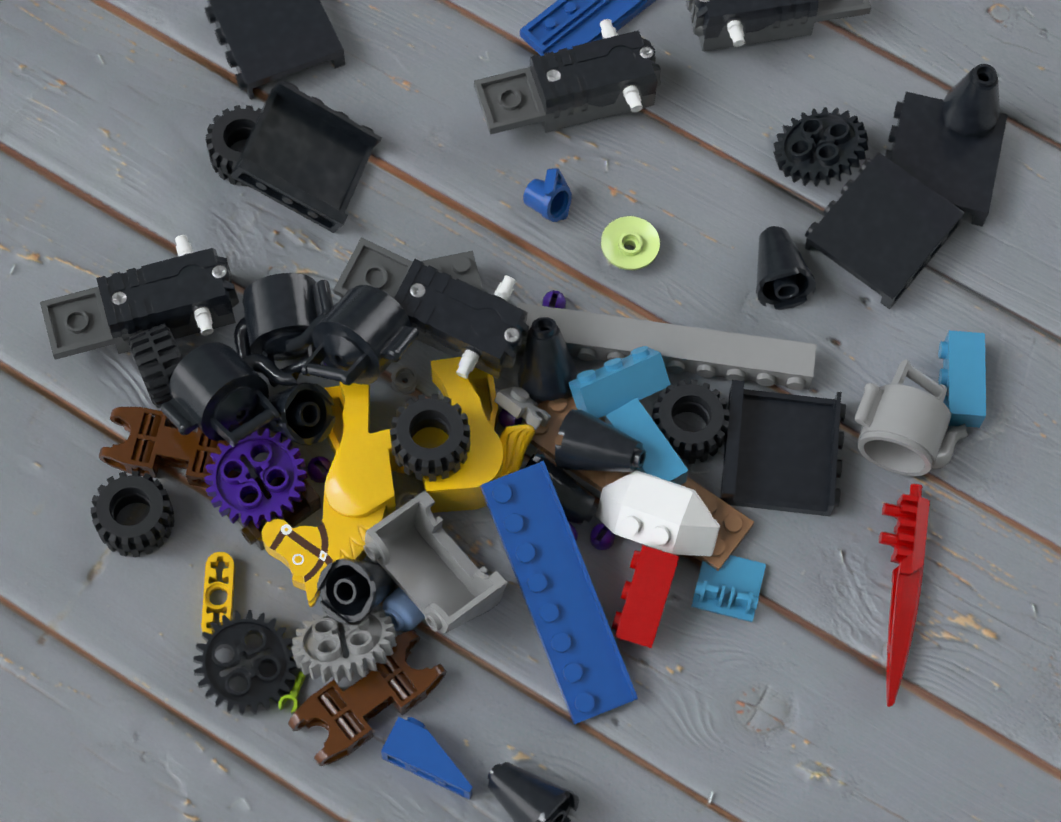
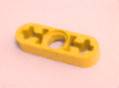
M225 552L213 553L208 557L205 565L201 628L202 632L213 634L212 629H209V627H211L212 622L215 623L214 613L220 614L221 626L223 625V615H226L230 621L233 618L236 568L232 557ZM223 561L225 566L229 568L223 569V582H218V575L213 567H218L219 562ZM214 591H225L228 595L227 600L221 605L212 604L210 596Z

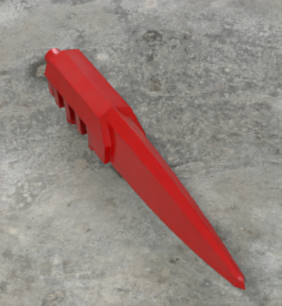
M911 484L909 495L902 494L897 500V505L884 503L882 507V515L895 517L897 524L894 527L893 533L895 534L881 531L879 544L892 546L894 553L891 555L890 562L899 564L892 572L891 581L892 591L886 665L887 707L893 706L899 691L911 647L921 594L930 500L922 497L923 486L920 484Z

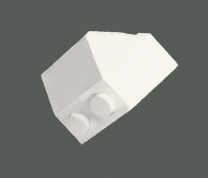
M638 470L603 487L596 517L614 534L675 555L712 556L720 525L716 519H713L707 506L695 490Z

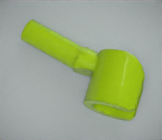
M299 671L289 695H284L280 698L278 706L281 711L288 700L294 701V707L291 711L292 715L300 707L297 698L306 677L302 671Z

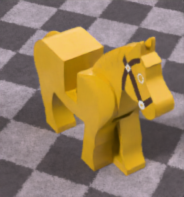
M461 357L431 361L432 382L439 388L444 397L446 396L451 399L452 406L457 403L462 407V414L466 413L468 425H470V451L467 452L465 464L460 463V470L456 473L450 470L449 477L446 479H442L441 475L436 476V481H429L428 476L423 477L424 491L435 501V504L430 507L432 513L476 510L487 506L480 486L519 471L526 449L535 435L533 426L522 424L508 426L501 433L500 437L495 430L498 422L499 408L498 404L494 402L496 398L494 377L477 368H474L472 372L470 371L467 379L460 377L456 374V371L459 368L458 364ZM339 382L340 386L325 387L334 402V405L331 406L332 416H335V423L331 433L327 436V441L335 457L325 481L322 524L318 527L299 526L292 528L284 520L272 519L262 529V539L266 552L290 569L293 586L306 591L308 604L311 608L315 605L320 595V590L317 591V583L323 569L329 563L339 559L363 560L367 556L364 550L366 531L396 511L391 472L405 473L404 466L399 467L395 456H393L390 429L370 433V384L352 383L348 386ZM427 427L419 430L412 440L421 447L436 448L444 444L449 436L439 428Z

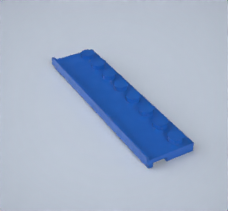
M557 0L521 28L520 37L540 56H544L545 53L552 51L556 53L564 48H567V50L572 49V46L603 39L600 27L601 21L610 19L612 26L615 27L617 32L656 0Z
M544 461L482 484L480 488L573 724L637 700L636 691Z

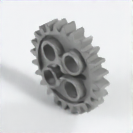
M376 608L364 619L348 623H340L334 620L323 610L324 615L322 616L312 614L313 622L303 621L304 629H296L297 637L292 638L293 647L291 649L297 668H301L304 675L310 673L313 680L322 676L324 683L331 677H335L336 683H339L342 677L347 676L349 681H353L354 674L357 673L365 677V670L376 671V663L385 664L387 662L385 655H393L392 647L397 645L395 640L397 636L391 617H386L384 610L377 612ZM344 626L349 650L348 658H344L339 633V627Z

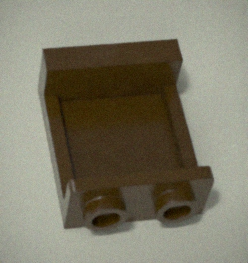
M256 477L255 481L265 498L271 499L272 496L264 487L261 477ZM274 478L270 485L280 486L284 483L285 478ZM306 479L300 480L305 483L306 491H297L302 501L291 502L294 512H289L286 509L282 511L284 521L292 528L322 508L320 496ZM255 493L248 494L243 502L252 503L257 499L258 495ZM276 515L272 517V519H279ZM239 518L237 521H238V522L241 524V526L243 527V525H242V523H241V518ZM265 519L261 520L260 527L256 528L254 521L250 520L247 527H243L240 531L250 545L256 543L262 551L265 549L262 529L267 521Z

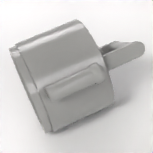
M907 359L900 363L891 384L881 387L874 383H867L865 385L864 394L855 415V421L863 425L858 438L860 453L867 460L885 470L907 476L925 475L931 469H941L946 466L951 460L956 442L968 437L966 424L952 427L946 432L951 419V412L943 403L947 387L943 384H938L916 369ZM905 376L930 393L911 386L902 385Z

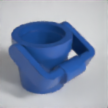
M559 168L547 169L545 181L534 179L527 185L523 196L524 204L551 222L564 220L568 217L572 199L571 190Z

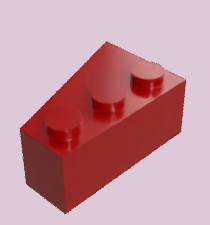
M642 545L641 551H634L630 568L635 570L632 582L625 581L620 597L626 600L622 612L616 611L611 629L616 630V638L649 648L653 647L676 567L679 563V556Z

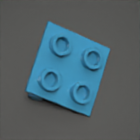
M730 555L721 569L717 571L702 561L691 607L753 622L766 564Z

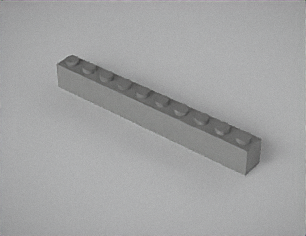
M517 303L518 308L528 312L526 324L529 326V329L532 326V322L538 318L549 317L555 320L570 355L583 361L622 359L631 355L632 350L647 346L661 352L667 371L676 374L690 372L697 373L698 376L704 378L718 376L725 377L730 381H754L762 386L783 385L791 390L809 389L814 375L817 344ZM523 341L520 351L524 352L526 341Z

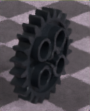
M824 107L822 113H817L814 108L810 116L802 112L801 120L791 118L792 126H782L784 133H778V141L774 142V156L779 170H783L785 177L791 176L794 183L802 179L803 186H806L810 180L814 181L815 187L819 185L820 180H824L827 185H830L831 178L833 177L841 181L842 173L852 175L850 167H860L859 160H865V151L869 150L868 136L863 122H859L856 115L850 117L848 110L840 115L839 108H835L832 113H828L827 107Z
M251 610L248 611L246 619H242L238 611H235L233 621H230L226 615H223V625L221 627L214 622L211 623L213 634L202 633V637L207 643L196 644V649L203 653V655L194 656L193 662L202 665V667L194 670V675L204 676L199 681L198 687H209L205 698L208 699L215 695L217 697L215 707H219L223 702L228 703L227 713H230L234 706H238L240 716H243L246 707H250L252 713L256 715L258 705L260 704L268 711L270 710V699L279 704L281 698L278 693L279 691L289 693L290 688L285 684V681L294 682L296 679L293 674L288 672L289 670L297 669L296 662L290 661L294 657L292 650H288V647L292 644V638L283 639L286 627H282L279 630L274 629L277 619L274 618L268 624L265 623V613L263 612L257 620L253 619ZM251 634L258 635L262 639V645L256 649L249 648L245 644V638ZM227 648L231 650L234 657L231 661L222 663L216 659L215 653L219 649ZM267 649L272 650L271 654L253 660L251 669L247 670L245 666H241L224 677L219 675L223 670L238 666L242 656L250 660ZM266 662L273 664L277 671L274 676L269 678L262 676L258 670L259 666ZM234 677H242L246 680L248 686L245 690L236 692L230 688V680Z

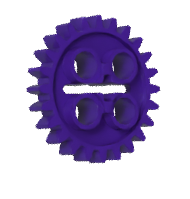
M266 428L262 436L258 435V432L255 431L251 436H247L239 441L235 447L231 445L226 446L221 443L218 444L221 454L211 453L210 456L215 464L206 465L207 471L212 475L204 477L206 485H210L206 492L209 497H214L211 500L213 507L221 506L219 513L222 517L230 513L229 519L231 523L234 524L241 518V523L246 528L250 520H253L256 528H259L261 520L265 519L267 522H271L272 517L275 515L279 519L284 520L282 513L284 509L292 513L294 512L291 502L302 501L297 491H306L305 483L300 480L307 479L308 475L305 470H300L306 464L304 459L299 458L301 455L299 448L291 449L293 444L290 439L282 443L280 432L271 438L270 431ZM260 453L269 454L268 458L262 462L254 461L255 457ZM242 456L248 459L257 476L261 477L264 487L272 496L271 499L265 498L255 479L251 478L249 470L241 461ZM231 470H242L241 474L236 478L227 477ZM274 478H285L284 483L280 486L270 485ZM255 493L258 495L257 499L252 503L243 502L248 494Z

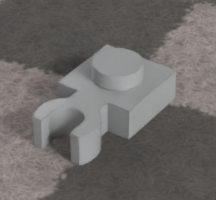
M513 386L499 391L494 402L515 418L522 417L525 419L526 423L533 426L535 430L539 428L540 424L546 427L551 418L546 411L536 407L538 403L529 397L527 391L519 387Z

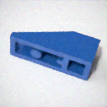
M398 716L381 750L382 759L470 800L473 795L472 785L431 733L424 728L425 725L415 718L408 717L405 720Z

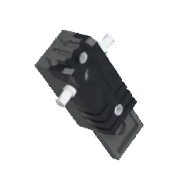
M686 0L687 10L691 12L693 33L699 37L702 52L812 35L815 22L870 14L871 11L869 0Z
M606 19L600 22L603 36L601 40L572 46V49L568 50L567 48L560 49L556 53H553V51L548 52L544 56H531L529 67L474 80V88L490 135L542 122L546 133L629 111L638 112L642 108L653 106L655 104L656 89L661 85V69L655 63L654 47L649 40L641 37L639 30L618 35L615 27L612 26L611 20Z
M180 235L175 238L178 257L144 265L137 270L135 268L128 269L125 273H113L110 277L96 278L98 287L41 301L40 305L54 359L72 356L115 344L118 354L131 351L128 344L130 336L161 324H165L170 329L173 338L177 339L200 332L203 336L210 335L214 332L213 329L236 323L233 307L239 303L235 286L232 284V275L227 258L218 256L214 248L194 252L191 243L188 242L187 235Z
M362 237L333 289L334 294L343 297L347 291L358 285L373 286L389 294L404 309L409 317L411 326L418 329L419 335L416 340L454 358L461 357L456 374L465 379L468 378L470 371L472 372L474 367L499 379L504 368H512L517 359L516 354H518L522 342L527 340L529 326L526 324L528 312L508 303L514 290L513 286L516 283L514 278L505 275L502 283L500 282L495 290L494 295H491L464 281L455 280L445 272L440 273L438 269L430 265L427 267L425 263L414 259L412 262Z

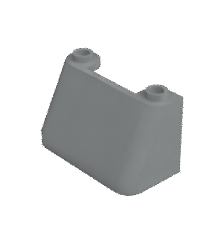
M423 491L368 529L365 534L364 550L371 560H377L425 615L428 626L435 632L447 633L497 606L502 599L507 581L498 571L487 576L488 570L485 566L480 569L476 567L442 528L443 519L440 516L435 518L430 509L435 504V501L426 491Z

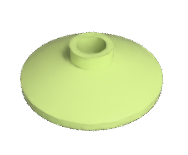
M634 216L615 219L607 225L601 237V249L606 259L614 266L624 270H638L648 266L657 257L660 248V239L656 229L648 221ZM627 245H631L635 249L627 250L624 247Z

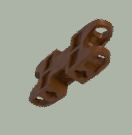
M117 407L112 410L110 420L119 426H123L124 430L130 432V435L121 444H113L112 447H102L99 459L111 467L126 471V473L132 474V471H139L141 476L147 473L152 475L153 478L157 477L160 465L187 469L185 475L189 485L209 488L210 485H206L204 477L212 475L206 469V465L215 464L210 455L211 453L221 454L218 446L219 443L226 446L230 444L227 441L209 439L199 428L197 432L192 431L188 435H181L177 428L171 427V421L160 410L144 407ZM231 470L227 477L236 478L241 472Z
M415 630L404 632L395 638L397 645L392 647L393 655H385L387 661L385 664L376 663V671L367 669L368 674L344 692L333 679L311 695L292 715L288 725L294 732L301 730L305 726L307 728L321 726L328 730V738L323 743L325 747L314 757L319 766L329 765L350 755L373 738L372 729L367 722L385 708L393 704L399 713L404 715L427 698L443 680L447 671L441 664L431 669L429 667L414 669L407 664L406 660L411 654L410 650L420 641V637Z

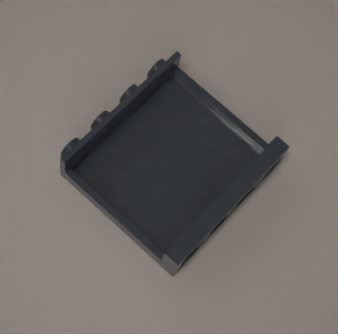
M207 0L208 7L204 9L210 24H216L217 29L214 31L219 45L226 46L228 50L225 52L227 62L230 68H236L238 72L235 75L237 84L241 91L246 90L250 100L254 98L253 88L330 60L334 68L345 65L344 49L320 0Z
M280 80L271 89L231 177L326 230L335 233L344 225L347 219L346 209L374 147L381 142L382 137L375 134L371 128L350 120L345 113L335 111L324 105V102L319 98L310 97L301 92L296 85Z
M906 91L903 102L897 101L893 118L898 119L897 126L892 125L888 142L893 143L892 150H886L885 157L964 213L973 215L971 224L983 227L989 214L1008 114L1000 113L995 127L985 137L966 136L945 127L942 115V103L944 100Z
M878 152L872 160L867 158L858 171L860 175L854 181L850 179L841 190L842 196L837 202L832 200L823 212V219L819 223L813 222L805 233L807 237L805 249L809 251L812 246L880 294L882 296L880 303L890 310L958 228L964 212Z
M732 380L728 399L730 417L725 436L720 499L733 506L830 517L834 506H839L841 489L836 488V478H840L842 473V460L837 459L838 449L842 450L844 443V432L839 431L840 422H844L846 414V404L841 403L842 392H837L835 399L748 390L744 389V381Z

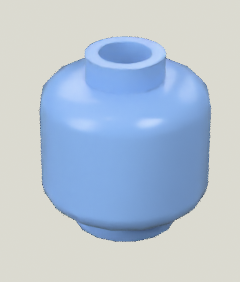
M400 587L383 602L386 617H391L395 631H411L425 619V615Z

